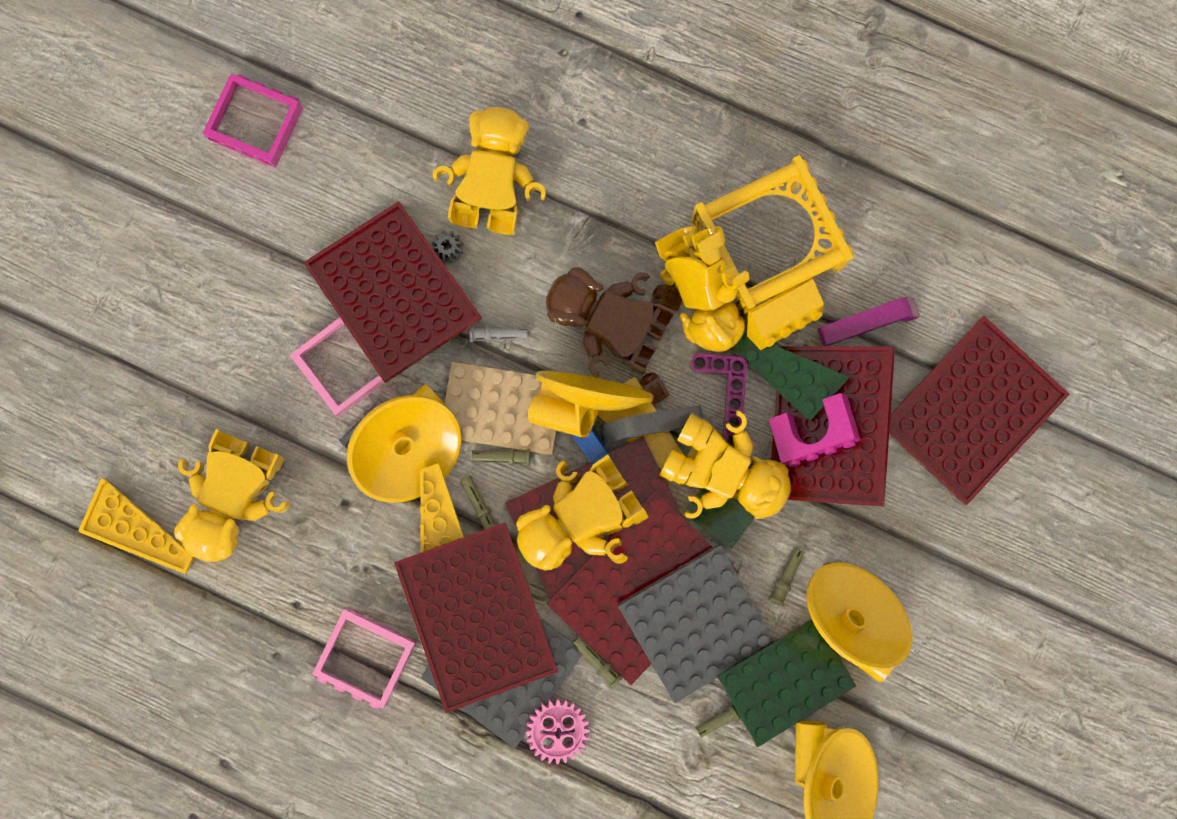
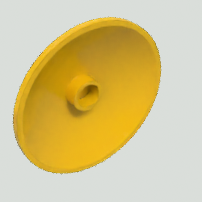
M538 371L536 379L542 382L541 391L531 400L528 409V420L535 425L585 438L589 435L599 410L617 411L629 409L643 403H651L654 396L640 388L607 379L560 371Z
M426 383L413 395L397 397L380 404L360 421L350 438L347 449V467L352 480L363 493L378 501L396 503L421 497L420 470L439 463L444 478H446L457 461L461 447V433L458 422L443 401Z
M839 562L826 564L812 575L807 585L806 599L810 616L817 630L832 649L877 682H882L891 673L893 668L907 658L912 647L911 624L901 602L880 579L852 564Z
M801 720L796 724L795 784L804 788L806 819H873L878 798V768L869 741L859 731L851 728H828V723L821 721Z

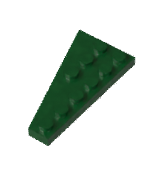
M745 332L738 343L730 348L739 357L745 359L746 363L809 421H812L824 408L823 399L836 395L851 378L776 345L760 350L747 337Z

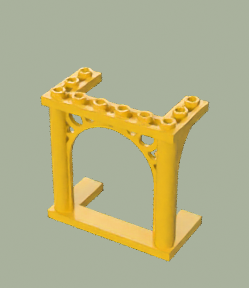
M800 155L794 157L790 164L705 205L701 202L694 207L690 221L693 226H696L698 232L715 227L712 222L713 220L756 199L770 195H780L795 200L808 212L812 220L814 241L809 254L803 261L749 289L746 288L745 284L738 287L737 297L733 303L736 304L738 314L743 318L748 317V311L753 309L756 304L826 270L833 269L836 274L842 271L854 258L853 249L845 242L844 232L840 227L838 228L834 213L831 210L829 211L824 194H820L817 188V180L814 176L811 177L808 171V163ZM784 183H787L786 190L782 191L779 187H784ZM801 186V190L798 194L792 193L793 191L799 189V187ZM804 192L805 197L808 198L807 201H804L801 197ZM815 211L817 216H813L812 212ZM822 227L823 232H825L826 234H821L819 232V228ZM820 239H827L831 242L832 246L829 249L819 246L818 241ZM725 245L720 247L722 257L727 263V269L733 266L736 275H738L739 273ZM817 250L818 252L824 255L821 256L819 254L817 257H815L814 251Z

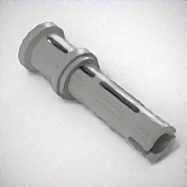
M471 326L469 328L470 343L474 341H486V343H489L491 340H527V327L491 328V326H485L484 328H473Z

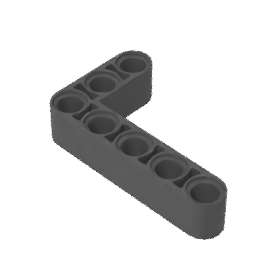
M701 405L629 416L601 425L604 445L618 443L638 436L683 429L690 413L703 418Z

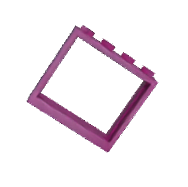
M230 74L202 134L210 141L276 168L303 107L299 99L294 96H284L281 91L275 88L271 90L265 88L266 86L258 81H255V83L248 81L249 79L241 74H238V76ZM238 85L290 106L269 153L217 132Z

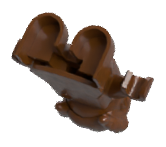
M581 267L571 268L567 274H563L553 281L546 296L547 316L551 322L564 326L583 327L586 324L582 344L588 357L592 358L588 368L593 377L599 378V372L594 368L596 362H602L605 366L610 364L606 357L600 355L602 354L601 344L606 346L632 370L641 375L646 372V367L657 348L643 343L642 340L647 333L650 337L660 341L667 325L675 314V311L661 304L626 299L632 295V292L639 296L645 295V289H640L636 282L638 280L647 281L650 278L648 273L640 272L636 274L631 283L626 281L611 285L607 291L602 293L599 301L596 300L597 292L603 290V285L596 282Z

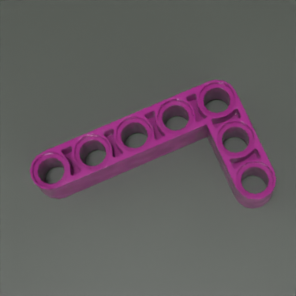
M903 297L827 324L817 330L822 345L830 346L898 321L908 322L920 317V313L914 298Z
M696 354L690 362V368L693 372L727 376L723 437L727 441L728 438H733L734 432L728 430L725 425L729 419H735L738 422V426L742 423V419L736 415V410L744 413L747 363L741 357ZM701 359L704 362V367L697 368L694 361ZM714 361L722 362L723 369H716L713 366ZM734 362L741 364V371L733 369L732 365ZM731 382H739L740 390H734L731 387ZM731 400L738 401V409L730 407Z

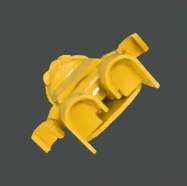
M492 106L483 111L475 110L469 116V128L472 137L471 146L477 147L478 150L472 151L471 155H461L450 165L451 168L446 166L437 167L433 172V180L439 181L441 175L447 174L449 175L447 184L451 188L454 185L456 175L459 177L466 174L455 191L456 195L454 194L450 202L447 218L451 224L477 229L480 219V208L490 209L487 229L489 231L504 235H515L519 212L514 191L515 181L523 189H526L525 198L527 202L531 200L530 193L536 190L541 193L543 201L546 199L544 186L534 182L528 168L516 163L513 157L519 153L521 145L524 144L529 125L525 119L508 108Z
M696 226L683 227L655 242L660 258L666 261V269L661 271L660 277L669 286L675 284L686 308L697 309L691 318L685 313H681L679 316L686 338L691 343L697 344L708 351H726L736 345L744 333L745 319L738 314L736 304L731 301L736 298L738 287L748 282L749 273L743 271L736 275L733 266L727 269V263L722 257L720 247L726 242L722 227H710L699 232Z
M736 410V415L742 419V423L738 427H734L730 423L725 424L728 430L734 432V446L728 443L707 420L690 413L677 441L687 446H692L688 456L672 449L659 476L669 481L696 488H706L710 491L702 495L701 499L695 495L688 496L689 501H693L698 505L695 511L686 510L684 512V515L688 518L698 517L702 512V508L712 509L721 507L728 499L733 497L755 519H764L765 517L777 514L784 507L790 495L789 470L785 464L775 460H763L757 457L750 458L753 451V443L747 431H744L747 424L746 416L739 410Z
M216 429L209 444L206 478L201 475L204 470L203 462H196L195 468L189 471V462L184 458L180 459L178 469L183 475L190 477L189 484L192 495L200 505L210 508L209 511L198 510L196 504H191L188 512L179 520L174 528L175 538L182 542L187 553L206 562H217L227 559L238 547L239 527L232 518L242 521H256L269 514V510L277 513L287 511L290 507L289 501H283L278 507L274 505V499L278 497L276 492L272 491L269 493L266 501H257L258 496L268 487L270 483L268 480H271L275 476L276 471L281 469L285 460L284 457L256 446L251 456V461L243 459L241 457L246 455L250 443Z
M609 455L594 463L573 491L572 484L576 483L580 476L577 472H573L570 476H564L565 471L568 470V463L561 461L556 468L557 476L561 482L558 483L553 495V509L559 519L548 514L550 512L549 505L527 512L519 517L516 523L517 530L519 531L517 544L523 557L530 565L541 570L558 568L562 565L564 559L571 554L572 539L578 547L582 548L589 555L605 556L607 554L615 563L626 562L628 557L623 553L620 555L613 554L614 549L617 546H621L622 541L620 539H613L608 543L600 538L604 537V535L621 531L623 529L622 526L627 528L633 524H640L649 518L646 511L642 508L632 490L622 496L620 500L616 499L613 492L621 491L628 484Z

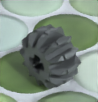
M443 231L442 237L437 234L436 238L438 241H432V244L436 246L433 249L439 258H442V262L445 263L448 258L450 263H453V257L459 260L460 257L457 253L464 252L460 248L464 245L463 241H459L460 236H454L453 231H450L449 235ZM450 244L451 249L445 250L444 246Z

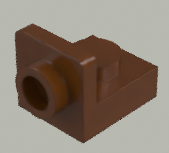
M667 284L658 285L653 290L652 303H659L673 311L679 310L682 302L679 290Z
M654 372L644 375L642 380L639 381V384L645 391L653 394L654 397L651 402L653 405L670 395L660 377Z

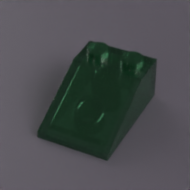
M701 488L696 496L701 499L702 495L710 491L706 488ZM728 499L723 506L712 509L702 508V512L698 517L689 519L725 546L732 549L755 517ZM692 501L686 510L695 511L698 505Z

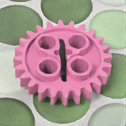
M556 698L555 703L552 704L551 700L548 699L547 706L541 702L542 709L539 710L535 707L536 715H529L532 721L526 722L527 726L530 727L525 730L526 734L530 735L526 740L527 742H532L529 748L530 750L535 749V756L541 753L540 758L542 761L547 757L549 763L555 759L556 763L559 764L560 759L563 758L564 762L567 763L568 756L574 759L573 753L581 754L579 747H586L582 741L589 740L588 736L584 734L590 732L588 727H584L589 722L584 719L585 713H580L581 708L579 706L574 708L575 704L573 701L567 705L565 698L562 703ZM548 717L553 719L551 724H543L544 719ZM571 717L572 721L569 724H563L564 718ZM557 728H560L558 734H555ZM565 737L572 738L570 743H562ZM545 738H552V742L550 744H543V740Z

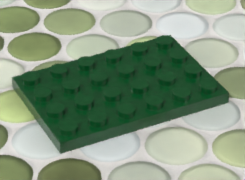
M812 619L717 675L718 680L756 747L763 745L856 687L840 656L821 636Z

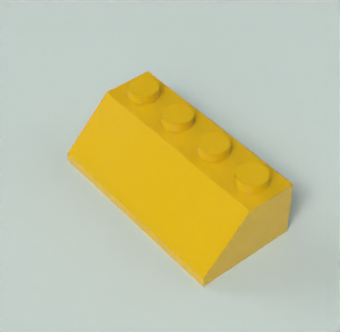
M810 278L748 311L747 337L760 350L771 347L780 339L787 338L796 330L803 329L807 324L821 318L824 303L814 279Z

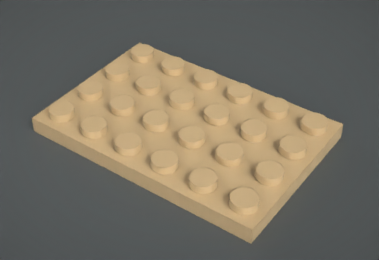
M457 362L451 363L444 404L458 422L461 441L521 451L530 449V452L546 455L553 454L556 430L532 424L528 420V409L531 400L536 394L540 393L542 382L536 379V375Z

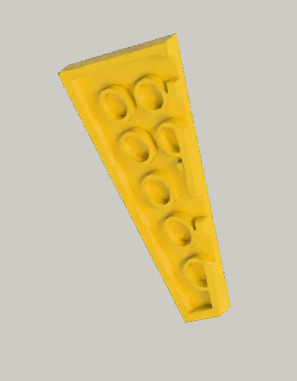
M636 377L623 383L643 390ZM643 403L629 409L617 411L599 410L597 416L605 423H610L621 418L657 411L652 403ZM669 431L644 435L661 470L672 449L682 453ZM643 436L627 439V441L631 443Z
M440 464L421 469L420 552H424L463 538L464 534Z
M105 478L100 479L78 532L183 574H188L194 557L187 553L183 545Z

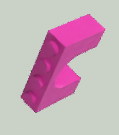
M839 393L823 399L829 427L825 437L815 444H806L802 441L793 415L784 413L769 419L782 464L789 465V467L797 466L802 460H814L820 454H832L837 452V448H849L855 446V442L861 441L847 395Z

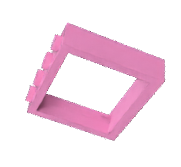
M340 317L290 354L291 358L335 416L341 417L384 384V381L378 375L339 405L303 358L306 353L345 325Z
M346 608L343 610L312 675L317 676L316 679L322 683L327 684L329 682L333 684L334 688L338 691L352 693L351 696L357 700L362 701L364 699L370 702L369 705L373 708H384L388 704L417 641ZM346 620L405 647L382 698H378L323 671Z

